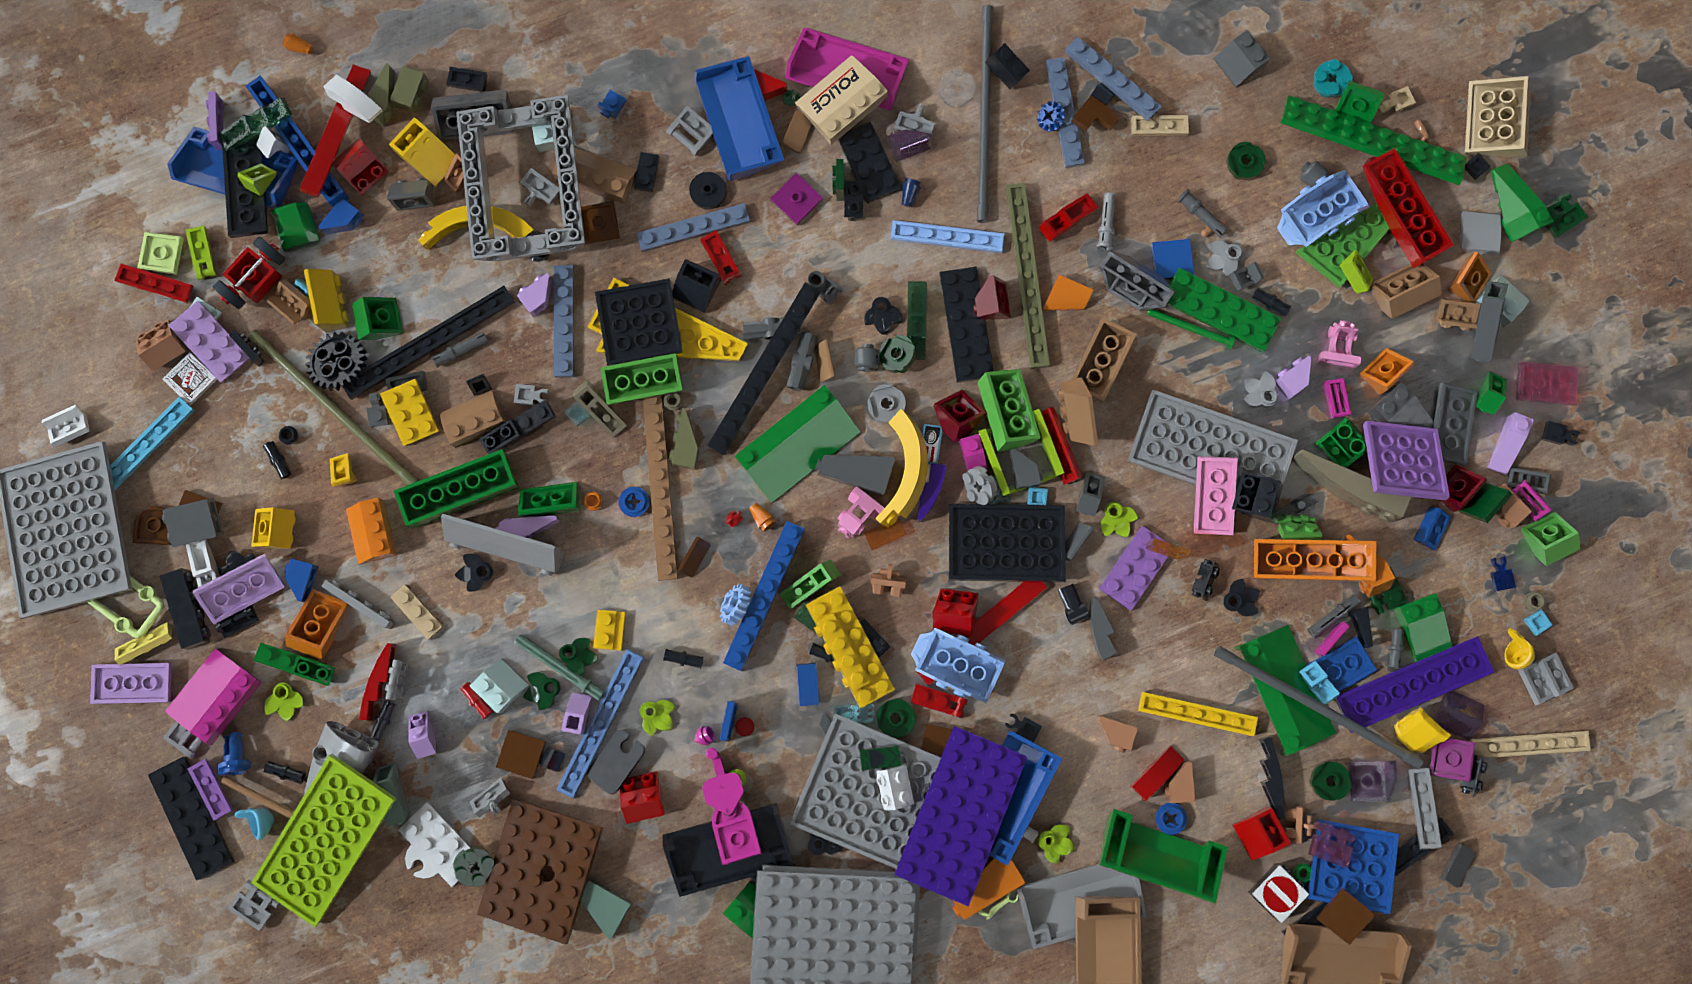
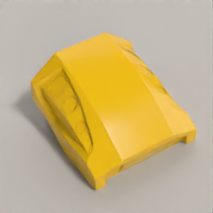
M1422 708L1411 711L1394 725L1397 739L1411 752L1424 753L1427 749L1446 741L1451 736L1428 716Z

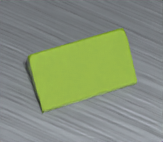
M1355 250L1340 264V267L1355 293L1369 291L1373 277L1360 254Z

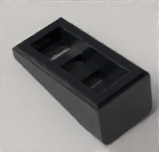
M1368 606L1349 612L1364 649L1373 647Z

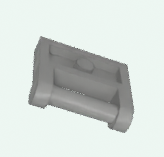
M688 106L685 107L666 130L667 134L673 135L690 149V153L694 156L699 153L713 135L710 124ZM679 125L698 140L696 145L677 130Z
M177 721L163 737L191 759L194 758L196 750L203 743L199 738H196L190 747H187L185 744L193 734Z

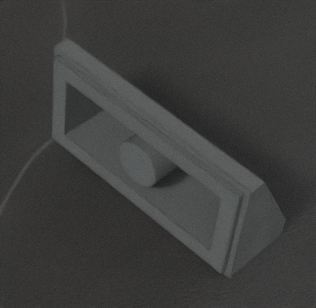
M1079 523L1065 542L1066 560L1071 561L1092 533L1093 528L1091 526Z
M1457 843L1440 879L1458 888L1476 853L1466 846Z

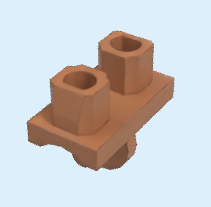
M889 564L888 569L880 568V574L872 573L870 584H872L874 594H883L884 586H891L890 595L901 597L903 588L906 586V578L899 577V571L892 570L893 564Z
M1305 807L1286 810V820L1296 821V829L1285 828V833L1289 840L1295 841L1298 844L1304 843V828H1306V836H1312V829H1318L1317 824H1312L1313 816H1306V823H1304Z

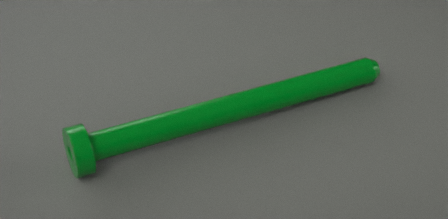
M1154 309L1147 310L1146 314L1148 316L1227 345L1226 348L1231 350L1234 344L1235 337L1233 336L1227 338Z

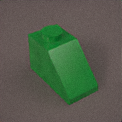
M1489 371L1477 396L1476 407L1484 413L1494 415L1506 399L1507 379Z

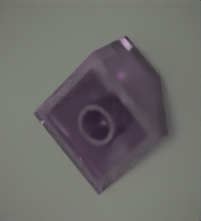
M905 129L893 131L888 136V144L896 162L931 148V133Z
M1396 760L1348 762L1351 801H1390L1397 783Z

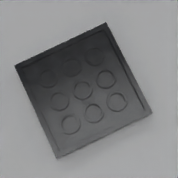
M670 278L595 292L607 366L674 353H683Z

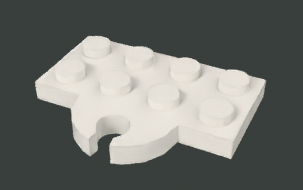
M427 802L398 830L411 843L405 856L406 867L411 869L416 860H421L423 862V869L415 872V877L424 879L439 873L453 887L458 882L453 870L454 859L460 851L470 849L471 846ZM475 862L473 865L470 864L469 867L472 869L477 864V862Z

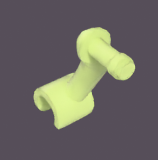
M1008 893L1005 898L990 909L989 913L982 910L978 913L985 916L986 919H990L1008 902L1015 903L1018 900V894H1016L1015 899L1011 900L1009 899L1010 893Z

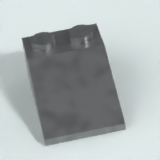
M1402 382L1395 385L1368 411L1375 420L1383 423L1433 428L1434 424L1417 397Z

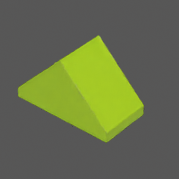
M259 164L238 172L237 176L246 189L262 196L277 172L263 164Z

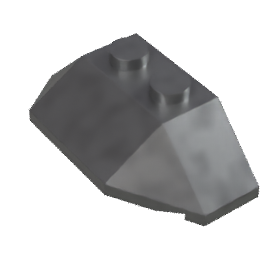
M1110 250L1100 265L1107 291L1139 311L1165 307L1175 292L1161 275L1128 255Z

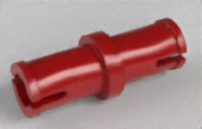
M467 682L459 690L468 699L469 705L477 710L483 720L488 718L493 713V710L470 687L471 683Z

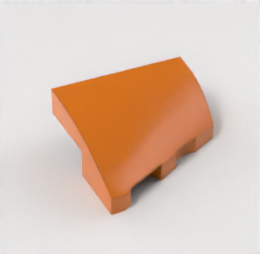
M1058 275L1043 310H1084L1093 289Z

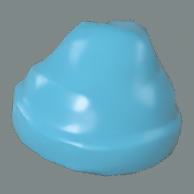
M248 808L235 812L236 818L248 819L252 834L258 841L264 839L274 823V816L267 808Z

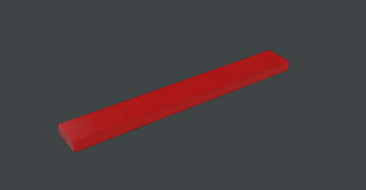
M353 64L346 81L363 92L371 75V70ZM339 102L335 104L300 186V192L318 198L354 115L344 110Z
M1022 582L975 621L971 636L959 635L968 638V643L974 646L976 643L982 642L1047 588L1043 582ZM917 672L927 685L931 684L934 681L933 679Z

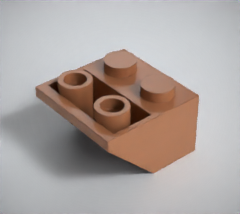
M169 319L164 322H158L153 329L148 332H142L136 339L138 356L152 372L185 352L183 341L168 326L171 323Z

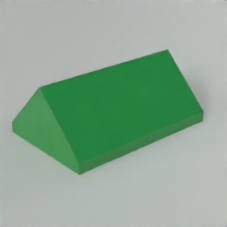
M577 482L520 489L518 515L522 518L581 511Z

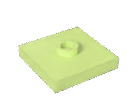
M144 232L138 269L177 275L184 238Z

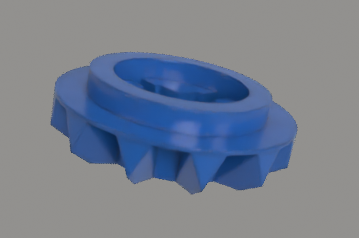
M1048 101V103L1042 105L1040 111H1037L1038 118L1036 120L1039 123V127L1045 131L1057 130L1064 121V109L1057 102ZM1047 112L1053 113V114L1051 115V116H1052V120L1047 119V118H1048V115H1047L1048 113H1047Z
M629 487L619 497L621 511L630 517L643 515L648 509L650 502L647 493L639 487ZM633 494L636 500L642 501L636 504L635 510L632 504L626 503L632 501Z
M1166 803L1161 805L1156 812L1155 822L1162 832L1174 835L1180 833L1185 828L1187 814L1180 805ZM1165 812L1170 815L1176 814V817H1174L1176 825L1172 822L1165 823L1168 819Z

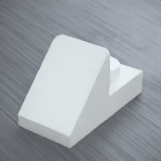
M267 126L262 128L257 146L267 158H270L276 151L281 150L285 153L291 151L279 133Z

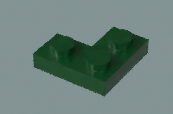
M836 159V165H832V176L836 177L832 178L833 195H836L837 201H844L843 159Z

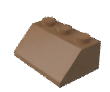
M1409 264L1372 282L1370 290L1379 307L1391 319L1442 295L1440 276L1424 264L1414 269Z
M1077 378L1059 383L1060 391H1057L1059 402H1062L1060 414L1065 423H1062L1064 433L1068 434L1071 441L1093 446L1098 445L1092 395L1083 379Z
M492 390L440 413L443 430L449 444L454 448L488 434L506 422Z

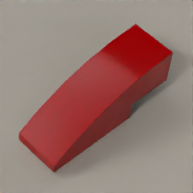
M1086 193L1061 208L1055 215L1043 221L1039 229L1050 243L1084 220L1099 207L1089 194Z
M1170 745L1142 772L1143 774L1130 787L1143 801H1147L1174 773L1184 759Z

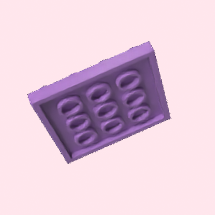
M1366 421L1363 424L1374 493L1447 500L1450 497L1438 429Z

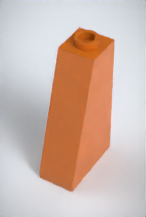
M992 857L983 868L969 907L953 900L955 906L952 908L958 918L962 916L965 920L1025 884V881L1012 859L1006 865Z

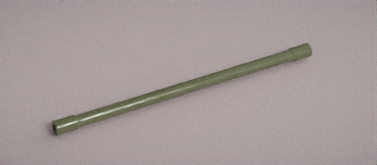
M258 330L250 333L249 339L260 349H263L389 466L405 484L409 485L419 481L272 346Z

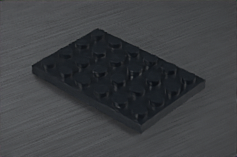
M949 504V581L1065 582V505Z

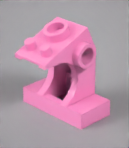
M1340 320V323L1334 322L1328 331V337H1330L1329 351H1322L1318 355V362L1350 368L1359 366L1361 364V357L1351 354L1352 341L1355 342L1358 335V329L1355 327L1356 324L1345 320ZM1337 339L1345 340L1344 350L1336 349Z
M857 486L848 497V500L853 505L848 511L843 510L837 518L840 520L838 522V527H840L838 531L846 535L848 539L850 537L854 538L856 534H861L866 527L864 522L869 517L878 523L875 518L884 510L883 506ZM856 508L866 513L861 519L853 514Z

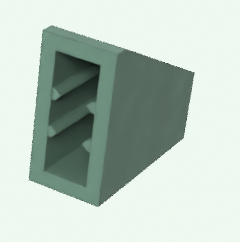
M393 763L377 768L373 782L397 798L384 818L386 825H400L407 820L409 811L397 764Z
M593 879L589 880L586 884L581 900L605 936L610 940L616 934L633 903Z

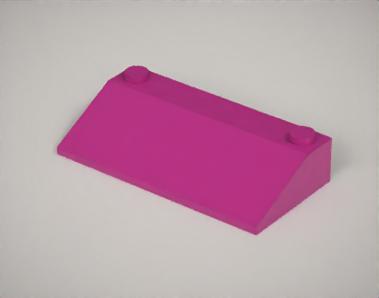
M804 27L789 57L785 78L814 87L852 55L888 91V98L877 107L891 111L909 59Z

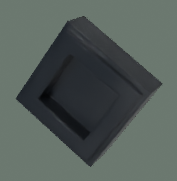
M1479 153L1465 164V170L1474 180L1491 167Z

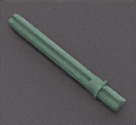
M519 635L516 638L515 644L582 689L581 692H587L598 701L602 698L605 691L593 684L592 679L588 680L582 675L572 673L568 670L566 664L525 636Z

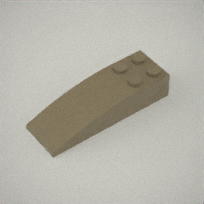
M1303 449L1293 455L1292 460L1306 474L1340 499L1360 508V512L1367 515L1374 514L1378 516L1380 521L1385 523L1403 518L1411 499L1410 496L1374 493L1372 479Z

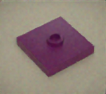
M797 173L770 198V201L796 225L823 200V197Z
M1448 738L1446 741L1433 746L1430 775L1471 782L1476 743Z

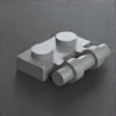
M393 660L392 667L389 668L390 678L385 688V691H387L385 699L399 700L404 692L403 678L406 677L408 672L407 662Z
M248 880L244 887L249 889L247 895L242 891L238 892L228 910L258 931H261L273 915L267 909L269 905L278 908L280 903L251 883L252 881ZM255 895L264 900L262 904L253 900Z

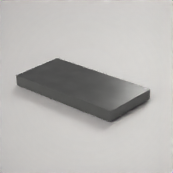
M1446 383L1439 385L1433 428L1438 429L1443 461L1462 466L1467 465L1478 391Z

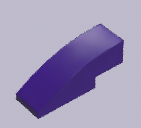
M930 465L929 482H925L919 498L917 522H922L933 507L942 487L946 465Z

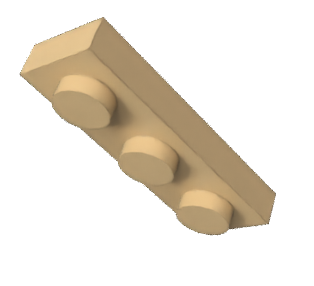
M1154 115L1149 121L1142 116L1131 117L1132 136H1187L1189 134L1188 115Z
M404 584L390 597L427 640H430L444 628L407 585Z

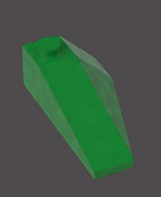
M1508 163L1491 170L1495 192L1498 193L1500 200L1498 207L1502 209V225L1511 242L1533 234L1554 222L1545 204Z
M749 881L722 914L753 939L756 885Z

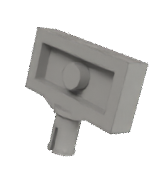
M918 104L915 114L899 112L894 131L929 142L935 123L922 117L926 107L922 105L921 108V104Z
M532 168L529 169L520 181V184L530 192L524 201L528 206H531L536 198L543 200L551 206L560 194L559 187Z
M502 778L498 779L470 801L476 816L480 818L490 809L493 815H497L500 812L497 804L510 794L505 781Z

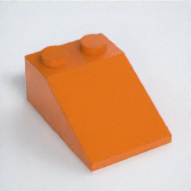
M312 589L285 635L286 647L323 660L333 642L348 603Z

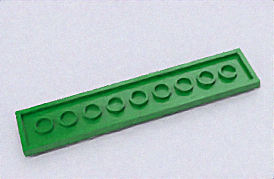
M1288 95L1280 121L1281 124L1375 157H1379L1395 148L1407 168L1459 186L1463 181L1466 157L1459 153L1413 139L1405 134L1390 131L1387 128L1373 125L1370 122L1357 120L1353 116L1342 115L1335 110L1301 100L1298 97Z

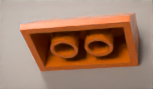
M376 497L361 501L346 509L358 565L396 555L383 499Z

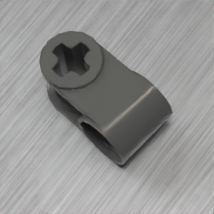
M813 271L808 276L807 283L820 290L819 297L829 305H832L835 297L843 291L837 283L819 271ZM819 278L821 283L814 285L811 283V279Z

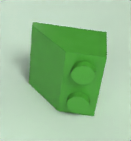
M1556 512L1521 528L1533 554L1545 566L1580 550L1579 532Z

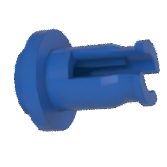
M233 732L229 733V736L223 735V739H225L223 747L224 762L218 764V775H241L251 768V761L244 759L243 733Z

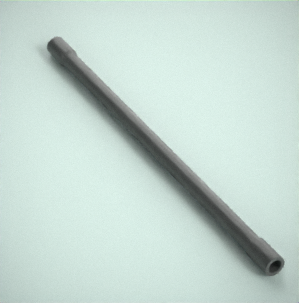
M992 5L982 6L983 32L977 222L979 223L988 222L991 69L985 61L991 56Z
M1219 645L1214 652L1215 657L1234 665L1396 755L1413 767L1419 769L1422 766L1424 759L1401 748L1239 658Z

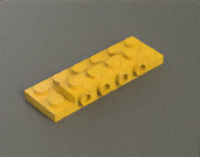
M840 586L805 604L816 624V627H814L816 634L819 638L823 637L826 643L823 645L828 655L831 654L835 661L832 664L837 672L842 673L844 678L841 681L846 690H851L859 708L895 690Z

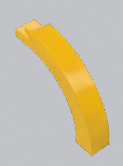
M467 206L453 208L430 220L428 224L432 229L423 232L418 241L426 250H429L449 233L468 227ZM491 206L493 228L502 230L513 238L533 236L535 234V231L517 215L502 208Z
M902 409L889 421V424L896 431L903 445L905 454L904 475L894 498L875 518L886 527L893 525L899 515L907 518L922 494L927 476L928 455L923 435L915 421Z

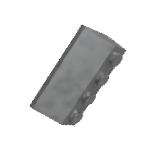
M507 89L433 98L431 110L439 140L459 139L456 113L458 111L494 106L497 111L511 109ZM513 130L486 133L483 135L491 136L499 134L513 133Z

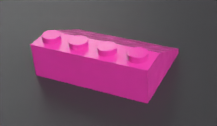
M214 649L165 712L201 741L212 746L262 682L223 653Z

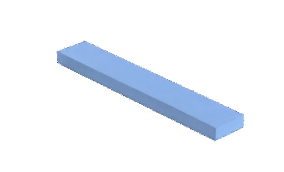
M893 220L890 240L1002 253L1005 234Z

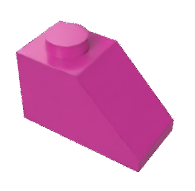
M979 434L960 439L959 445L967 471L976 466L987 470L985 454Z

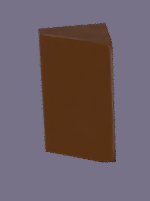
M697 536L678 570L689 577H693L708 552L710 544Z

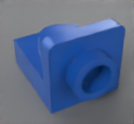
M609 90L603 102H598L597 106L600 114L604 117L616 119L627 100L623 96Z

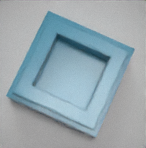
M1029 487L1027 505H1047L1048 489Z
M1542 609L1523 619L1534 636L1553 626Z

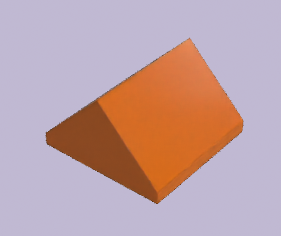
M1474 252L1465 259L1447 289L1468 302H1475L1492 275L1479 252Z
M1386 348L1360 375L1381 395L1395 384L1415 363Z

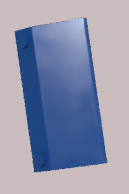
M746 56L697 69L694 79L728 181L750 176L783 162L784 158L750 57Z
M193 127L167 163L171 179L225 195L222 150L217 151L208 142V130ZM276 151L270 158H267L263 154V165L277 172L275 178L265 190L266 207L276 209L284 200L298 164L295 155Z
M1010 730L1002 746L1028 757L989 853L991 857L1006 865L1009 864L1063 759Z

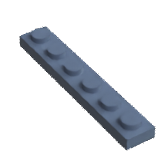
M1079 37L1065 49V53L1147 121L1161 109V105Z
M1063 57L1046 60L1045 65L1052 101L1059 103L1065 112L1064 121L1058 128L1065 168L1083 166L1084 158L1078 126L1071 122L1075 116L1065 59Z
M745 203L636 234L641 251L646 252L704 236L714 231L718 232L750 223Z
M573 265L554 266L555 378L574 377Z

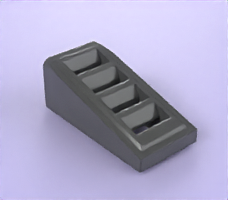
M1510 468L1508 487L1516 488L1518 484L1514 483L1515 473H1518L1519 485L1522 483L1523 475H1527L1526 481L1529 484L1532 476L1535 477L1533 489L1540 494L1546 495L1548 493L1551 474ZM1539 478L1543 479L1541 488L1538 487Z

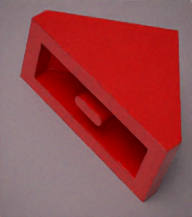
M754 69L764 101L787 92V83Z

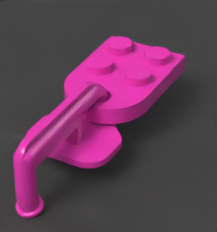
M709 748L706 751V756L713 762L716 777L705 781L702 790L705 802L715 808L712 815V826L722 864L727 865L762 854L751 812L746 805L739 802L744 793L741 779L735 773L725 774L720 753L715 748Z

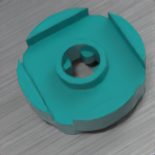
M1332 59L1322 63L1316 69L1313 76V85L1321 96L1338 98L1342 95L1348 81H1352L1353 76L1345 64L1337 59ZM1329 76H1334L1337 82L1332 81L1330 83L1328 81L1330 79Z

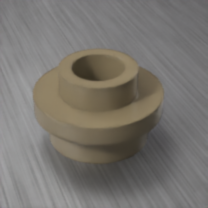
M678 392L666 394L664 397V405L669 410H678L683 404L682 396ZM675 398L677 402L676 404H671L670 400Z
M1530 592L1525 596L1524 603L1529 610L1538 611L1544 607L1545 599L1539 592ZM1532 598L1536 599L1535 605L1531 603Z

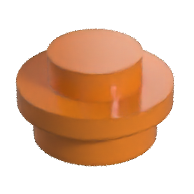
M589 492L585 495L583 503L588 510L596 511L601 508L603 499L599 493Z

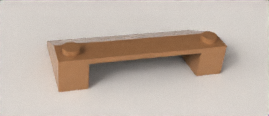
M1075 896L1076 984H1142L1140 897Z

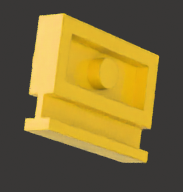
M597 610L594 649L622 651L626 612Z

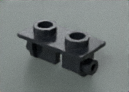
M845 181L844 217L848 218L849 221H856V218L863 219V182Z
M1207 559L1201 562L1197 574L1204 577L1203 580L1195 579L1191 590L1193 592L1192 596L1199 598L1201 595L1204 601L1211 597L1214 589L1212 584L1220 573L1218 563L1213 561L1211 565L1212 561Z
M250 605L217 622L215 629L226 638L259 621V618L253 606Z
M1478 755L1474 756L1471 782L1462 781L1460 786L1462 788L1461 792L1470 794V791H1472L1473 797L1478 792L1481 793L1483 788L1481 776L1482 773H1486L1488 762H1485L1486 756L1478 759Z

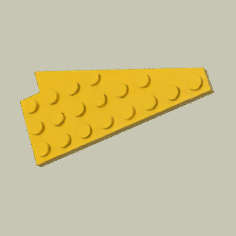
M613 278L608 289L629 285ZM597 308L587 327L602 335ZM675 308L683 353L676 354L678 358L740 362L748 347V343ZM603 338L596 349V352L599 354H605Z

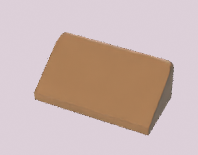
M795 110L782 145L786 149L800 153L812 123L798 110Z
M824 340L815 345L814 351L820 381L828 382L835 379L829 343L827 340Z

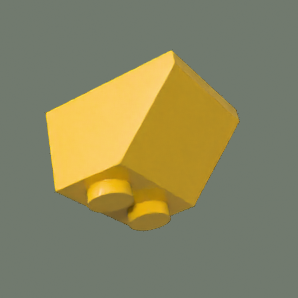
M274 507L256 509L251 547L291 549L293 526L296 521L295 511Z

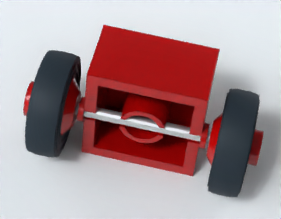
M260 236L254 240L253 245L259 249L261 255L259 256L247 246L222 274L233 285H226L220 280L213 285V289L220 294L219 298L227 305L231 303L237 309H241L246 303L240 297L239 290L258 304L282 277L266 261H273L280 266L285 261V257L278 252L279 248L271 241L267 243Z

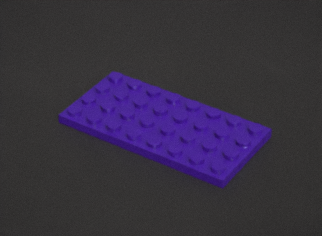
M954 726L894 875L969 907L1028 756Z

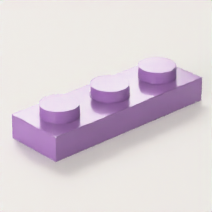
M216 91L208 92V100H206V106L209 111V116H207V124L209 126L207 138L208 142L218 151L222 150L221 133H224L223 100Z
M204 759L188 768L213 820H218L234 811L208 759Z

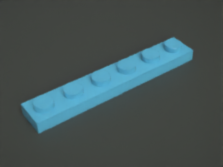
M178 397L110 465L114 490L195 411L181 397Z

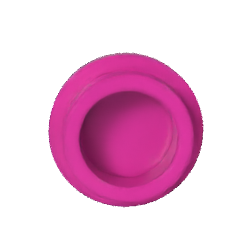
M702 726L697 730L696 738L694 739L696 743L701 745H710L715 740V734L711 727Z

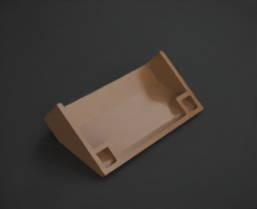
M1288 923L1283 942L1281 984H1401L1411 944L1403 932L1363 929L1349 945L1326 926Z

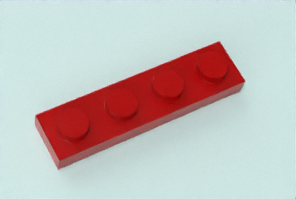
M121 263L114 280L117 283L188 304L194 288L191 284Z
M1050 407L1042 411L1041 414L1064 471V474L1060 475L1063 484L1066 485L1082 478L1055 408Z

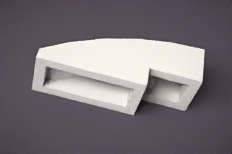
M335 75L323 86L329 98L339 102L344 110L368 123L382 112V109L373 100L338 75Z
M206 539L186 544L192 574L197 580L198 588L220 577L214 556Z

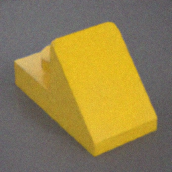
M348 453L330 458L331 485L333 487H342L357 482L352 472L351 457Z

